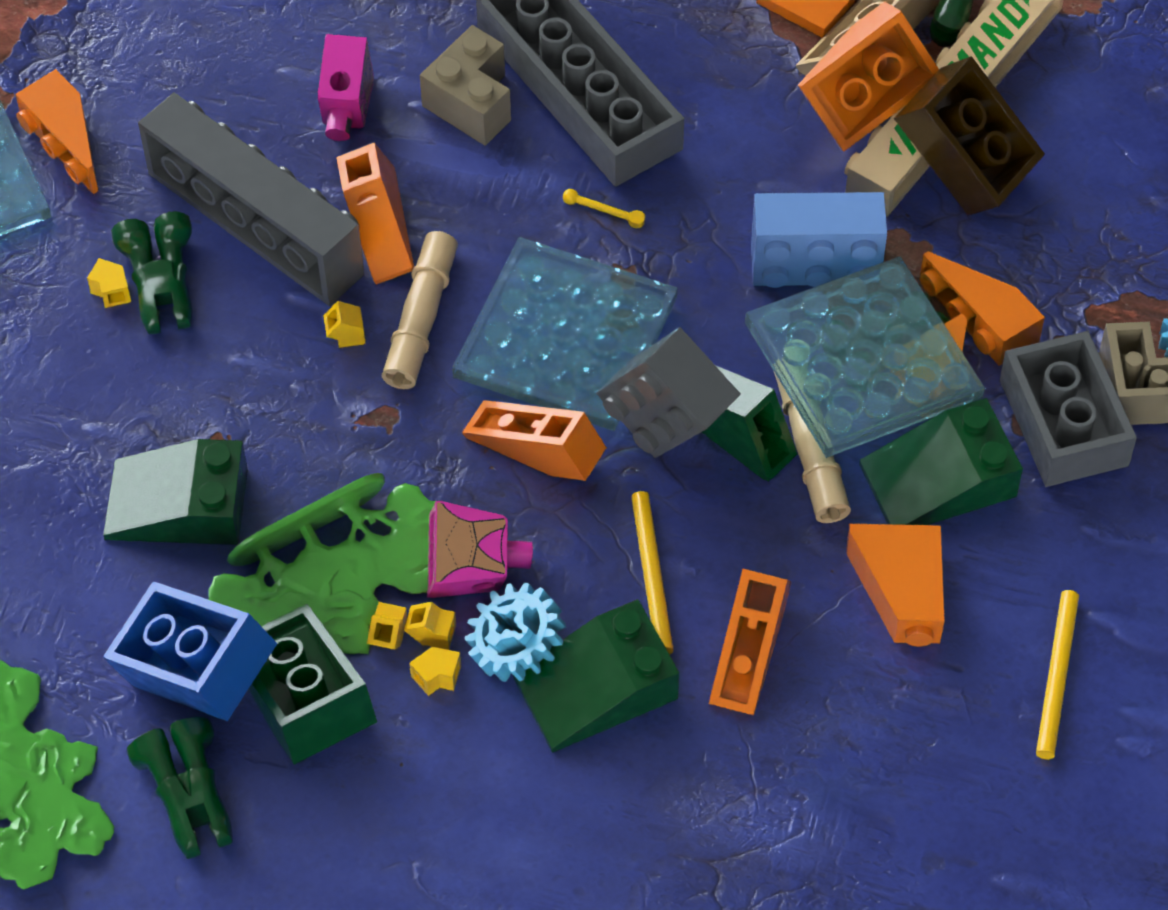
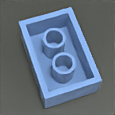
M884 192L754 194L751 237L753 286L778 288L795 285H809L812 287H823L826 285H853L856 287L881 285L887 239Z

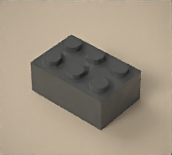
M681 327L629 360L596 393L603 401V406L607 413L614 419L621 421L632 432L633 439L638 447L647 453H651L654 458L706 430L741 395Z
M1089 331L1005 351L1000 383L1045 487L1129 466L1137 437Z

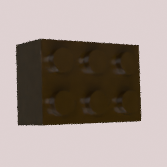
M972 56L941 67L894 118L968 216L999 207L1045 155Z

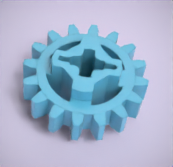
M524 582L519 592L511 583L506 585L505 594L499 596L494 590L491 591L490 598L492 602L488 606L478 603L476 607L481 613L480 617L468 619L467 622L475 631L465 636V641L472 647L469 651L470 657L488 676L495 674L503 682L508 680L511 673L519 681H523L525 670L529 668L536 674H539L541 672L539 662L543 658L547 661H553L555 657L549 650L552 646L563 644L562 638L556 633L566 627L565 622L559 617V614L562 612L561 608L544 589L540 587L535 591L526 582Z

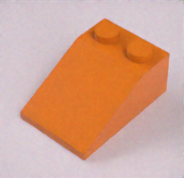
M884 1L852 25L798 84V87L840 149L844 152L907 105L937 73L939 68L902 11Z

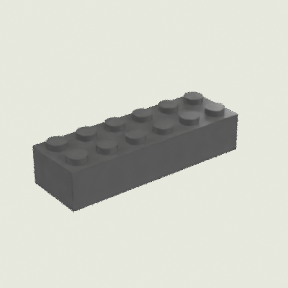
M476 0L478 28L504 44L505 61L615 187L683 150L684 117L579 0Z
M173 92L138 122L149 175L329 307L364 276L360 226L355 217L345 210L340 211L328 203L323 194L317 189H309L300 183L286 167H278L268 160L257 146L253 144L247 145L240 140L226 124L222 122L217 123L205 115L197 103L193 101L187 102Z

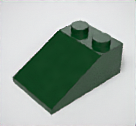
M987 398L945 410L860 459L859 462L888 525H930L1015 498L1018 494L1023 471Z
M196 439L115 459L103 534L104 540L238 545L248 473L243 441Z
M639 599L596 616L564 638L562 645L552 646L549 651L554 655L555 659L547 661L543 658L539 662L541 667L539 674H536L529 668L525 670L523 681H519L513 675V679L552 753L678 699L679 671Z
M308 604L262 626L278 644L252 682L249 691L274 736L294 765L377 723L366 683Z

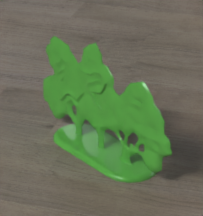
M383 473L366 475L263 528L242 541L231 551L227 561L231 566H245L260 560L256 574L246 577L227 573L214 576L212 584L208 589V600L249 613L261 626L308 604L343 653L368 654L370 644H367L368 629L371 617L375 614L379 602L374 595L375 589L383 583L410 594L428 592L429 514L435 501H429L418 486L404 483L396 486L389 494L384 510L363 509L360 506L375 497L385 483ZM395 511L399 519L396 521L389 519L385 513ZM347 515L353 522L348 538L335 546L329 547L321 544L314 531ZM377 519L390 526L391 532L385 536L375 534L365 526L364 520H368L371 525ZM357 529L362 530L365 534L361 542L356 540L355 533ZM302 537L307 542L305 549L300 551L294 562L286 565L271 555ZM269 571L275 581L272 587L267 586L264 582V576Z
M0 660V820L8 819L11 821L9 827L0 828V876L5 880H15L17 886L24 890L53 878L60 849L65 848L73 854L99 855L104 849L105 842L111 840L114 834V825L98 802L87 800L83 796L72 792L76 782L92 774L98 747L81 741L67 742L63 734L51 729H44L36 733L28 731L23 724L29 713L35 709L39 702L41 678L36 673L21 667H10Z

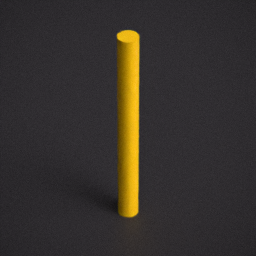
M638 491L632 494L631 499L650 621L670 655L674 652L650 499L647 492Z
M1071 590L1061 592L1037 742L1036 756L1046 760L1055 757L1079 594Z

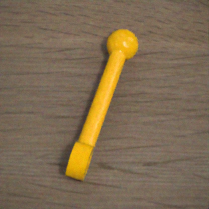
M567 189L563 193L562 198L568 205L578 203L627 220L629 225L636 229L643 227L645 224V214L642 211L634 210L627 212L580 196L574 189Z

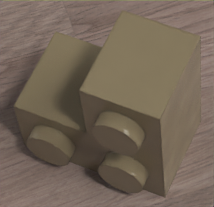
M471 25L420 74L422 106L485 146L511 121L510 89L499 83L505 76L504 44Z
M1150 321L1106 323L1099 355L1130 424L1168 423V357L1156 358Z

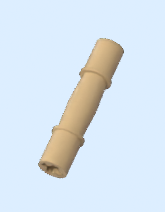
M432 231L426 234L417 264L411 273L413 282L403 306L398 330L392 334V344L382 372L383 380L394 388L411 389L415 386L424 355L430 346L428 336L437 316L442 291L449 284V273L458 247L456 239L445 232Z
M789 357L775 365L774 374L783 402L782 410L785 415L789 416L794 443L804 469L802 474L803 483L807 485L816 520L821 523L837 522L847 517L851 512L841 477V466L834 460L829 433L819 409L821 398L816 393L808 362L803 357Z

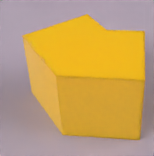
M98 258L87 277L90 293L102 297L105 308L130 303L131 298L123 266Z
M337 301L323 315L326 337L338 340L339 348L366 344L361 308Z
M378 602L376 612L371 617L367 644L394 650L400 647L407 620L406 607Z
M433 602L412 605L404 631L421 645L449 650L456 628L455 612L441 609Z
M437 647L429 648L409 663L411 677L428 696L439 688L454 691L461 669L460 652Z

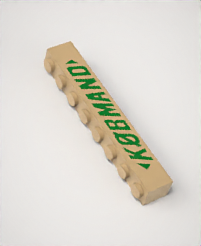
M985 0L979 10L978 17L972 23L966 22L954 45L950 49L945 47L941 51L935 62L937 67L940 69L972 56L996 88L1059 13L1064 0ZM903 108L893 114L884 127L879 125L875 128L866 148L861 153L856 152L851 156L844 171V174L847 175L845 193L884 192L887 217L930 167L894 120Z

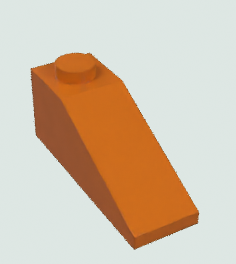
M487 400L482 402L462 432L466 439L547 475L586 481L607 448L585 412Z
M742 569L708 704L750 715L755 714L780 630L791 581Z

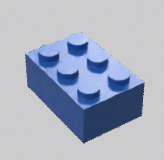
M153 581L103 658L132 686L228 721L278 643L249 613Z

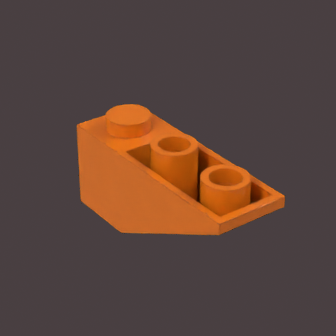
M55 69L15 94L19 107L16 117L28 134L34 132L40 138L42 147L52 159L58 157L64 163L68 175L76 184L82 182L95 194L98 192V185L81 96Z
M375 142L336 157L342 191L350 214L359 223L361 246L374 283L377 285L412 272L414 263L395 167Z
M929 251L923 254L919 278L923 289L927 294L935 296L942 303L951 320L962 313L968 319L966 331L973 337L975 345L980 352L989 355L998 366L1003 364L1005 351L1040 342L1045 317L1017 287Z

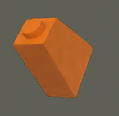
M849 524L846 547L847 556L894 643H907L916 647L927 646L931 643L940 644L944 626L941 526Z

